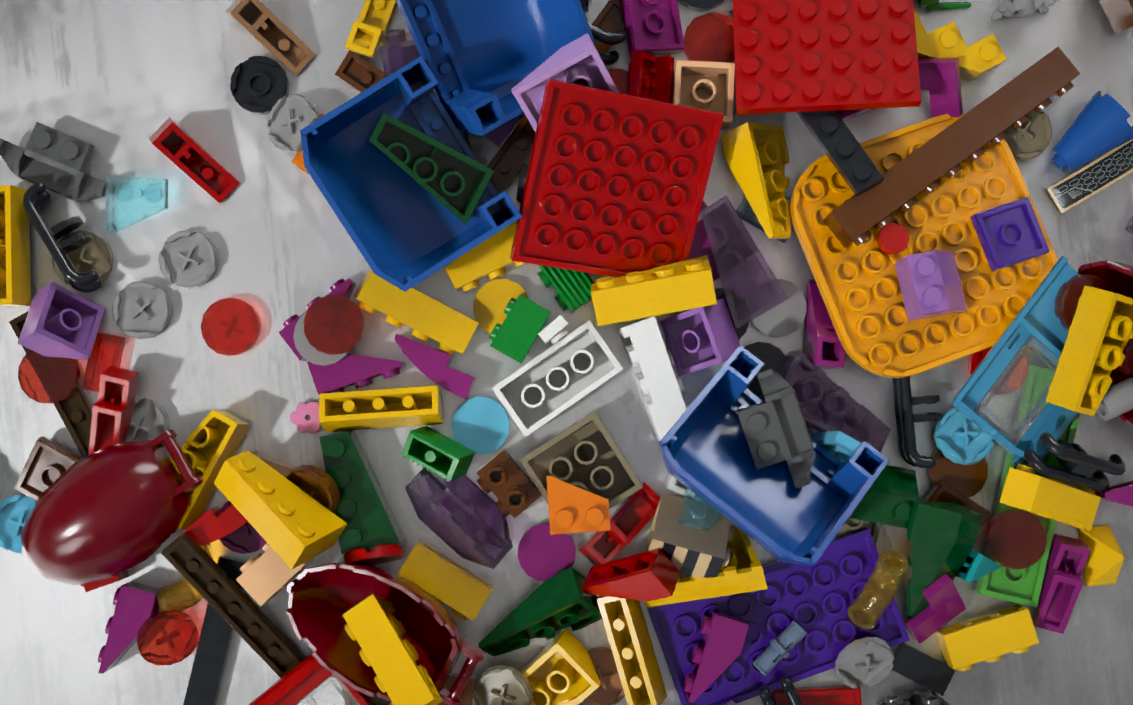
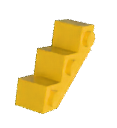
M914 9L918 59L959 58L960 78L967 81H972L990 72L1007 60L994 33L967 47L954 21L927 34Z
M1018 464L1016 469L1009 468L999 503L1091 532L1101 497L1094 495L1095 490L1078 485L1076 488L1065 485L1066 482L1035 475L1036 470L1025 465Z

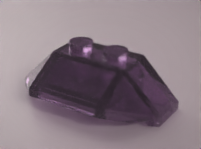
M425 467L406 485V492L418 518L461 558L494 569L513 547L506 516L497 507L496 502L466 475L447 482L446 478L442 479L441 475L437 477L436 473L432 474L431 470L427 471Z

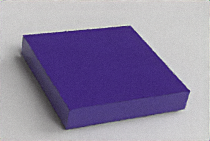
M1028 197L974 214L970 217L992 272L1050 252Z

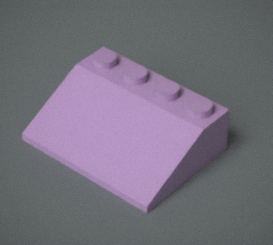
M588 33L561 47L511 89L535 132L547 78L619 92Z

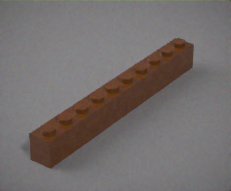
M1058 46L882 174L884 179L881 184L858 197L856 195L852 196L830 212L823 221L844 248L853 242L856 246H859L872 236L869 230L876 225L879 229L885 227L895 219L892 214L899 208L902 212H905L918 202L915 198L918 194L923 192L927 196L941 184L937 180L945 175L950 179L963 169L960 163L967 158L970 162H973L986 152L983 148L986 144L990 142L994 146L1008 136L1005 130L1013 126L1015 130L1030 119L1027 115L1028 113L1035 110L1038 114L1052 103L1050 97L1054 94H1057L1060 98L1072 89L1074 85L1071 81L1079 76L1080 72Z

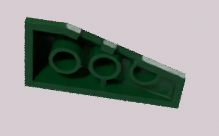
M886 465L849 518L908 529L914 502H919L915 470Z
M914 502L907 529V540L911 541V554L907 556V565L911 566V578L907 582V614L914 617L929 606L922 592L925 588L945 574L954 580L976 543L980 532L982 514L957 503Z
M572 567L562 569L555 576L545 580L478 643V646L484 652L495 657L528 646L530 639L546 637V640L554 638L556 637L555 631L568 627H571L572 631L582 629L602 619L597 602L598 597L594 594H586L581 590L586 579L584 575Z

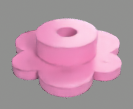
M312 401L308 404L301 402L297 405V410L291 413L290 420L293 424L297 425V430L300 433L308 431L314 434L320 430L319 404ZM307 415H310V420H307Z

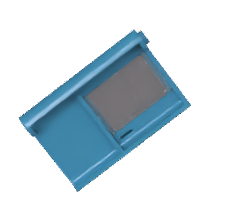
M1064 256L1060 257L951 401L952 405L1013 455L1014 457L1011 461L1016 465L1021 464L1031 467L1024 458V453L1027 450L1035 451L1043 460L1049 450L1041 443V434L1050 433L1057 441L1078 414V412L1046 402L1049 386L1063 351L1068 330L1078 306V300L1082 295L1084 286L1092 287L1067 263L1068 259ZM1129 338L1122 353L1126 351L1133 342V339Z

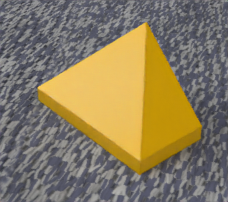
M1109 525L1092 526L1091 532L1078 528L1079 540H1083L1090 549L1083 569L1084 586L1115 584L1125 557Z

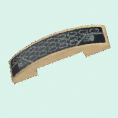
M1133 139L1105 153L1045 189L1059 214L1071 209L1133 172Z

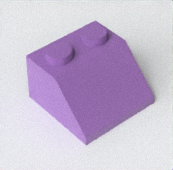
M935 250L905 256L895 263L908 322L967 311L953 252Z
M51 282L34 294L18 344L47 357L90 358L105 309Z
M724 298L717 300L716 305L694 308L659 321L679 376L725 362L740 346Z

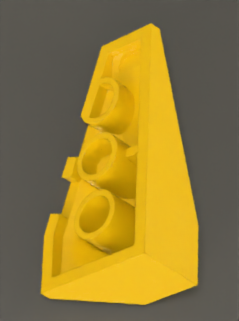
M747 122L720 134L726 162L768 238H790V204L785 199V189L790 187V178L785 176V164L789 163V152L783 126Z
M567 628L546 645L520 671L529 681L533 691L531 705H578L601 685L587 649Z

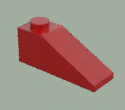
M170 117L149 138L158 150L218 203H221L240 183Z
M658 548L591 567L581 590L586 594L652 601L672 596L681 572L662 550Z

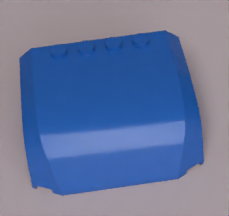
M396 0L420 56L423 57L438 81L435 90L440 102L458 130L480 136L524 113L511 89L561 47L587 33L594 43V37L580 0Z
M422 56L300 130L304 167L373 273L404 292L522 217L506 190L497 193L489 180L469 221L465 225L369 141V137L383 111L477 161L435 94L434 89L438 81Z
M740 345L666 433L658 446L669 474L782 563L812 566L817 563L887 465L889 459L864 440L841 462L812 440L814 462L811 470V484L796 488L786 460L757 469L737 410L763 402L747 388L764 363Z

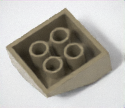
M595 411L520 459V462L547 504V475L554 476L586 491L607 498L609 500V509L643 488V485Z

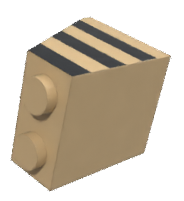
M662 493L649 529L645 552L660 548L681 572L679 577H717L721 567H727L731 549L726 547L727 542L731 543L735 526L730 525V521L711 506Z

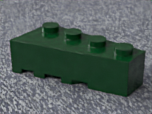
M383 111L369 137V141L465 225L467 224L494 170Z
M355 431L319 437L326 473L337 484L341 496L340 506L334 514L347 523L338 538L341 554L359 548L367 550L377 547V545L401 543L405 538L397 526L392 510L384 498L379 482L371 470L370 463Z

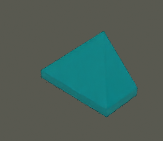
M971 550L956 577L971 583L1002 566L984 555Z

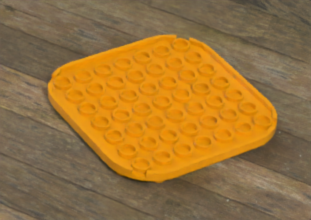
M948 114L939 115L859 144L880 173L884 174L961 117H951ZM1005 139L994 146L989 142L983 147L986 152L976 160L970 162L967 158L960 163L963 169L950 179L944 175L937 180L941 184L927 196L923 192L915 197L918 202L905 212H902L899 208L892 214L895 219L889 224L896 223L903 226L909 235L907 247L895 255H888L879 249L877 234L881 229L877 225L869 230L872 236L859 246H856L853 242L844 248L823 221L830 212L855 195L827 155L814 161L798 179L792 193L790 205L791 219L795 232L841 345L851 359L863 369L888 378L910 377L994 346L1057 263L1056 253ZM1028 197L1050 252L992 272L970 217L974 214ZM935 250L953 252L967 311L908 322L895 263L905 256Z

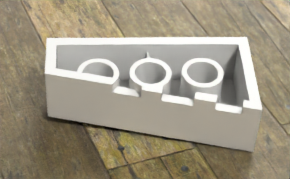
M655 316L620 328L618 332L657 440L661 441L690 405L685 406L682 395L685 394L682 381L680 377H675L672 368L675 366L673 356L670 350L666 351L663 342L665 335L660 322L657 323Z

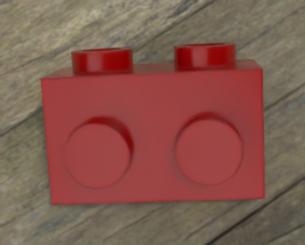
M643 50L631 51L628 67L630 74L628 94L673 103L674 57L670 55L655 57Z

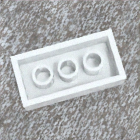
M589 320L491 389L523 435L527 437L622 371L623 367Z

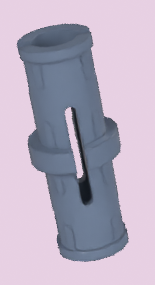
M793 620L776 639L773 637L769 641L770 645L752 663L764 676H767L783 658L787 659L790 656L789 652L808 633Z

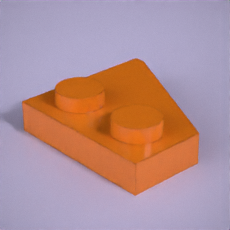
M546 476L550 535L611 530L609 500L607 498L586 491L554 476Z

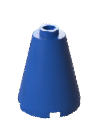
M1098 91L1091 97L1051 150L1054 155L1051 158L1052 162L1061 171L1067 169L1072 172L1132 140L1133 126L1131 127L1127 122V119L1130 117L1129 113L1110 95L1105 94L1102 97L1101 91Z

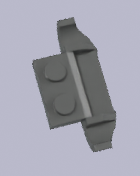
M36 122L25 148L0 138V157L18 178L33 184L42 182L46 185V189L74 201L98 199L102 196L107 182L84 173L95 147L88 142L39 122Z
M773 369L758 373L757 377L766 401L737 410L757 469L786 460L795 487L799 488L811 484V470L814 462V446L796 392L787 380Z

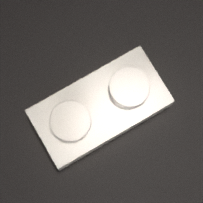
M559 315L539 332L538 336L545 345L550 341L554 345L567 335L568 332L565 328L569 323L562 315Z

